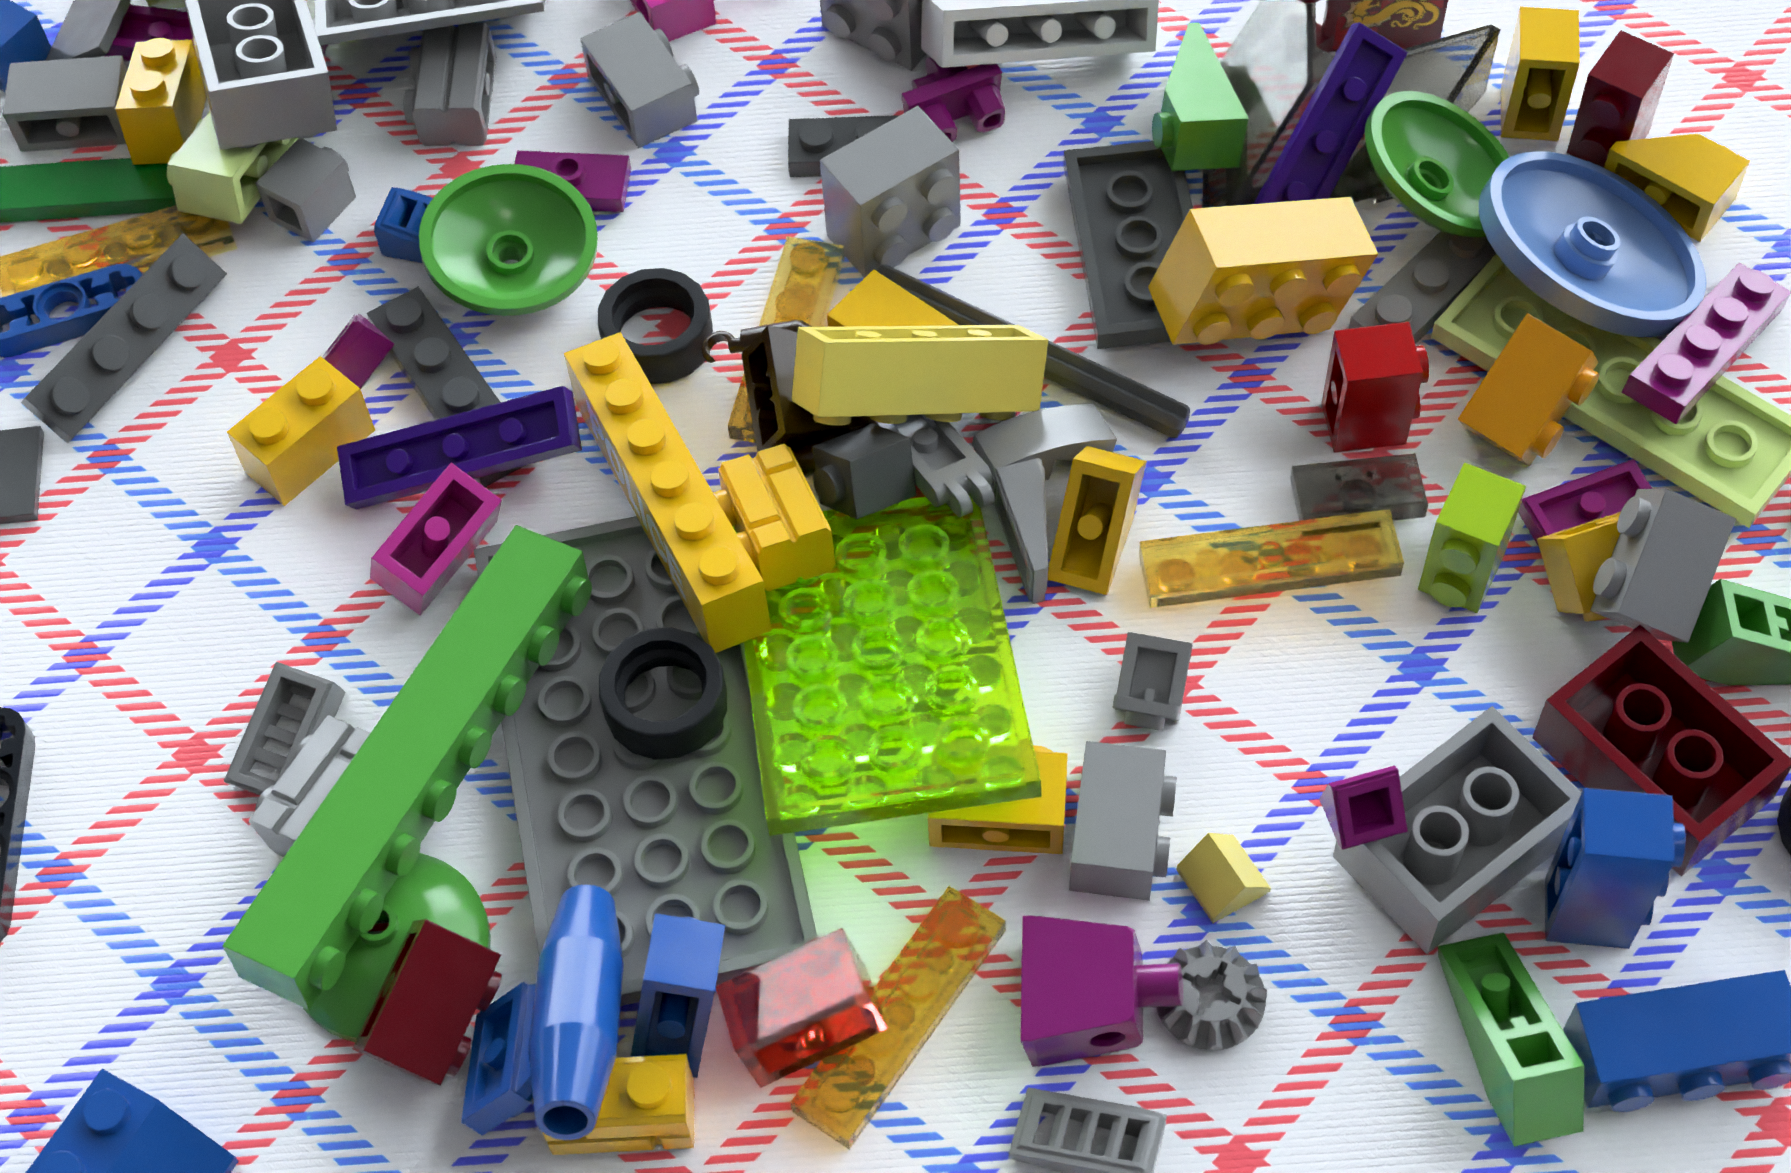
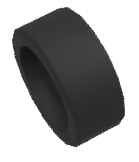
M667 268L641 269L621 277L606 290L598 306L600 339L621 332L623 325L632 316L649 308L668 307L682 311L690 317L689 327L677 338L663 344L642 345L631 342L624 337L650 384L671 383L694 372L706 361L701 351L702 344L706 337L713 333L709 300L700 284L685 273Z
M673 627L652 628L627 637L608 654L599 674V699L605 720L614 739L630 752L654 760L680 758L699 750L719 732L727 713V688L723 667L713 648L691 632ZM677 666L691 670L698 676L702 683L700 701L687 713L672 720L649 721L635 717L629 712L625 704L627 687L640 674L656 667Z

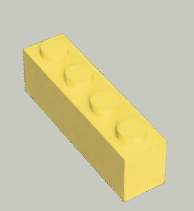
M1020 325L798 327L791 401L812 413L814 421L826 425H848L851 423L852 416H870V419L877 422L901 424L907 421V415L925 414L926 418L935 421L958 422L962 419V413H979L980 416L987 419L1005 421L1015 417L1016 412L1040 410L1048 339Z

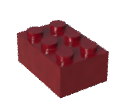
M1642 625L1637 626L1546 699L1532 736L1542 748L1585 788L1672 795L1674 823L1684 825L1686 836L1683 863L1681 867H1672L1681 877L1773 800L1791 769V758Z

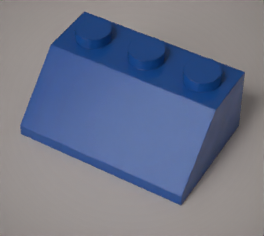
M102 1068L26 1173H231L239 1160L160 1100Z

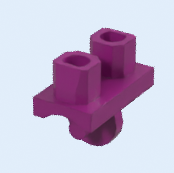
M927 57L925 60L927 75L912 80L913 89L902 93L901 96L904 113L919 106L952 142L957 138V127L954 121L969 116L976 131L982 133L999 128L1004 124L1005 106L1000 93L1002 71L998 63L978 65L970 69L967 66L942 68L931 57Z

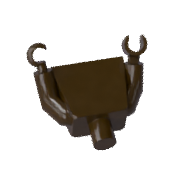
M791 320L741 329L740 337L735 338L732 333L727 331L711 333L706 337L701 349L703 358L708 363L715 362L710 356V351L716 343L721 341L728 342L731 354L742 352L741 357L757 452L786 444L787 447L791 448L805 478L813 476L815 472L812 446L869 425L870 416H852L851 423L848 425L837 426L818 423L813 420L812 413L791 401L798 327H812L803 320Z

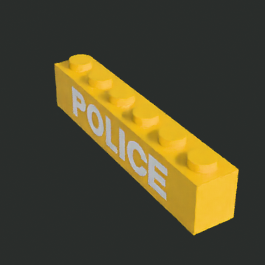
M621 332L565 352L564 357L575 404L703 640L713 648L715 653H718L772 631L762 577Z

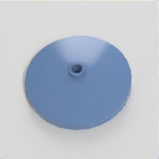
M1532 151L1519 153L1501 162L1480 194V221L1489 243L1499 258L1522 283L1539 297L1581 322L1624 336H1662L1671 333L1703 300L1707 283L1704 265L1695 245L1684 229L1659 203L1644 191L1599 165L1574 156L1555 152Z

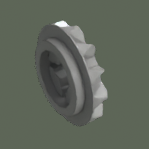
M1207 939L1199 946L1187 950L1179 947L1167 964L1180 963L1183 1006L1156 1007L1163 1025L1179 1041L1202 1050H1224L1237 1046L1247 1040L1259 1027L1266 1009L1267 989H1265L1259 975L1257 963L1251 964L1242 957L1235 945L1226 949L1213 946ZM1218 974L1222 975V995L1231 1001L1226 1003L1222 1000H1215L1210 1008L1206 1007L1202 1016L1198 1015L1200 991L1193 986L1197 984L1206 987L1212 979L1216 980Z

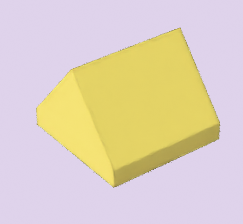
M1207 833L1176 867L1177 872L1212 923L1219 921L1271 891L1269 884L1232 834Z

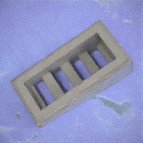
M1035 458L996 468V473H994V507L1028 600L1032 601V604L1045 601L1048 581L1045 469L1042 466V460Z
M275 662L224 778V782L259 796L267 788L275 786L293 762L299 743L306 736L314 734L327 715L335 718L346 692L333 681ZM294 694L311 700L307 710L289 704ZM281 716L300 722L301 725L298 732L294 733L277 727L276 725ZM271 738L290 745L291 748L287 757L263 749L268 739ZM256 760L281 769L277 780L274 781L250 772Z
M1028 1087L1008 1158L1060 1173H1154L1165 1132L1167 1114L1131 1105ZM1042 1112L1056 1115L1048 1145L1033 1143ZM1070 1119L1083 1123L1076 1150L1062 1148ZM1097 1127L1110 1130L1104 1156L1090 1153ZM1124 1135L1138 1138L1132 1161L1118 1159Z

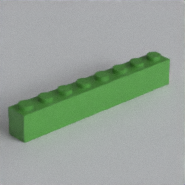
M514 526L222 945L239 978L308 1010L311 1009L322 991H327L336 984L344 969L347 953L361 932H368L376 924L383 909L385 896L399 876L403 877L411 871L418 859L421 842L435 821L440 822L449 814L456 799L457 788L469 770L479 767L485 760L491 746L493 734L505 716L510 717L518 710L523 701L527 683L539 665L544 666L552 659L559 643V635L571 617L579 616L587 606L591 596L592 583L588 577L583 551L521 526Z

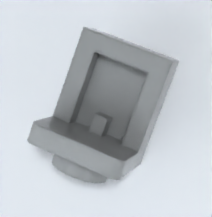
M1133 632L1127 633L1117 693L1114 694L1112 705L1113 709L1126 712L1124 724L1163 731L1165 719L1180 720L1193 643Z

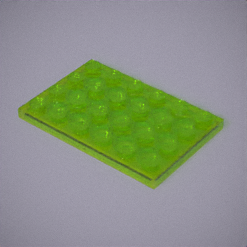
M926 497L906 499L859 519L852 518L833 509L822 511L832 530L836 565L833 567L832 572L807 580L799 577L796 583L775 590L767 591L765 589L772 631L745 641L744 648L769 836L1041 797L1040 773L982 510L971 497L973 512L962 517H958L947 504L934 507Z

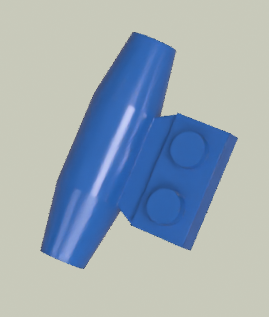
M577 885L566 890L560 898L539 957L536 984L528 985L523 981L491 1003L486 1011H480L476 1014L461 1123L483 1136L507 1119L519 1116L532 1103V1099L536 1125L547 1136L560 1140H574L588 1135L594 1129L617 1054L624 970L615 902L611 894L605 889L595 885Z

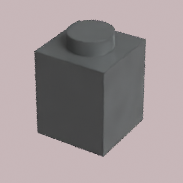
M869 424L812 446L815 463L813 483L819 496L820 504L859 519L917 495L910 437L875 424Z

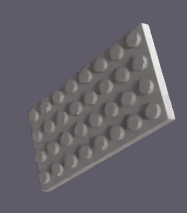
M637 516L543 535L583 551L588 577L592 583V591L583 612L579 616H572L559 635V643L552 659L544 666L539 665L527 683L525 695L518 710L510 717L505 716L501 722L538 956L540 957L562 894L569 888L577 885H595L609 892L615 902L624 963L621 1006L640 1001L655 913L675 917H691L700 921L725 925L716 985L821 963L820 945L752 639L715 653L723 667L727 688V713L719 732L701 749L680 758L654 760L634 754L614 739L599 699V674L608 654L625 638L646 629L673 627L694 633L702 640L703 638ZM503 543L474 549L478 578ZM677 666L656 667L640 674L627 687L625 704L629 712L635 717L649 721L672 720L687 713L700 701L702 683L691 670Z

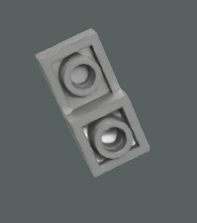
M1094 403L1051 407L1007 419L974 434L971 445L990 468L993 481L996 468L1035 458L1042 460V466L1045 469V480H1049L1056 460L1072 462L1073 458L1086 446L1113 452L1117 438Z

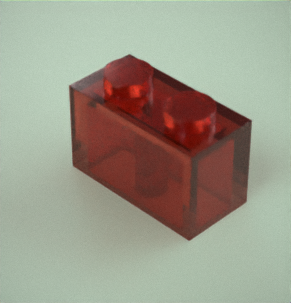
M843 927L823 937L812 939L804 946L763 965L750 968L741 975L716 986L734 1051L760 1088L888 1029L867 967Z

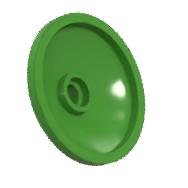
M1401 91L1383 98L1368 116L1365 126V141L1371 165L1384 188L1406 211L1437 230L1456 236L1486 237L1479 216V198L1485 184L1501 162L1510 157L1505 148L1475 117L1457 105L1438 96L1418 91Z
M498 164L467 172L445 185L434 196L421 220L419 248L422 263L431 281L451 300L477 312L498 316H515L544 310L571 295L584 282L593 267L598 248V233L596 220L590 205L583 195L565 179L552 172L533 166ZM508 260H516V261H518V262L512 263V264L504 263L505 261H508Z
M419 853L418 859L411 871L403 877L399 876L384 898L383 909L377 921H389L386 930L379 934L361 932L346 955L344 969L336 984L331 989L322 991L310 1010L303 1008L305 1012L329 1033L339 1038L356 1042L414 920L427 919L491 949L489 920L483 903L473 885L464 875L448 863Z

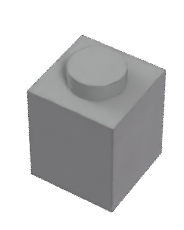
M298 138L256 182L269 220L313 243L356 198L348 173L349 166L345 159L330 147L320 148L302 138Z

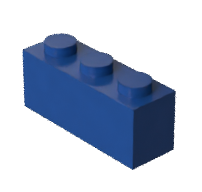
M1583 788L1545 877V941L1630 949L1641 926L1650 925L1656 897H1665L1669 884V872L1672 867H1681L1683 863L1686 843L1685 828L1683 824L1674 823L1672 795Z
M1785 970L1577 1002L1563 1028L1564 1033L1584 1064V1101L1587 1109L1611 1105V1109L1614 1112H1630L1649 1106L1655 1101L1656 1097L1681 1094L1682 1099L1685 1101H1698L1720 1094L1725 1090V1086L1750 1082L1753 1089L1766 1090L1791 1082V985Z

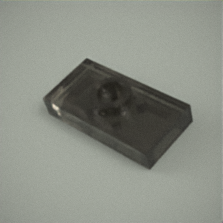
M1416 453L1297 465L1291 468L1290 481L1301 530L1426 517L1428 502Z

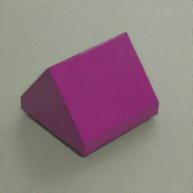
M358 313V315L354 314L323 354L322 358L361 389L395 344L369 320Z
M1395 765L1328 783L1319 798L1337 844L1342 850L1408 832L1399 770Z

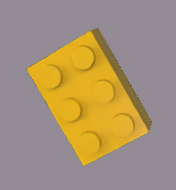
M1351 197L1196 208L1189 210L1152 278L1148 289L1173 345L1198 342L1203 345H1209L1221 340L1248 337L1266 339L1273 335L1299 332L1317 334L1330 330L1335 324L1341 311L1356 288L1361 284L1363 277L1378 256V252Z

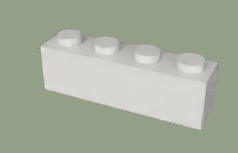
M922 0L921 49L942 68L1156 51L1159 0Z

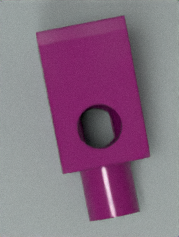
M1035 915L1022 916L1020 1042L1032 1067L1047 1066L1138 1047L1143 1043V1008L1183 1006V978L1180 963L1143 965L1142 951L1135 929L1128 926Z

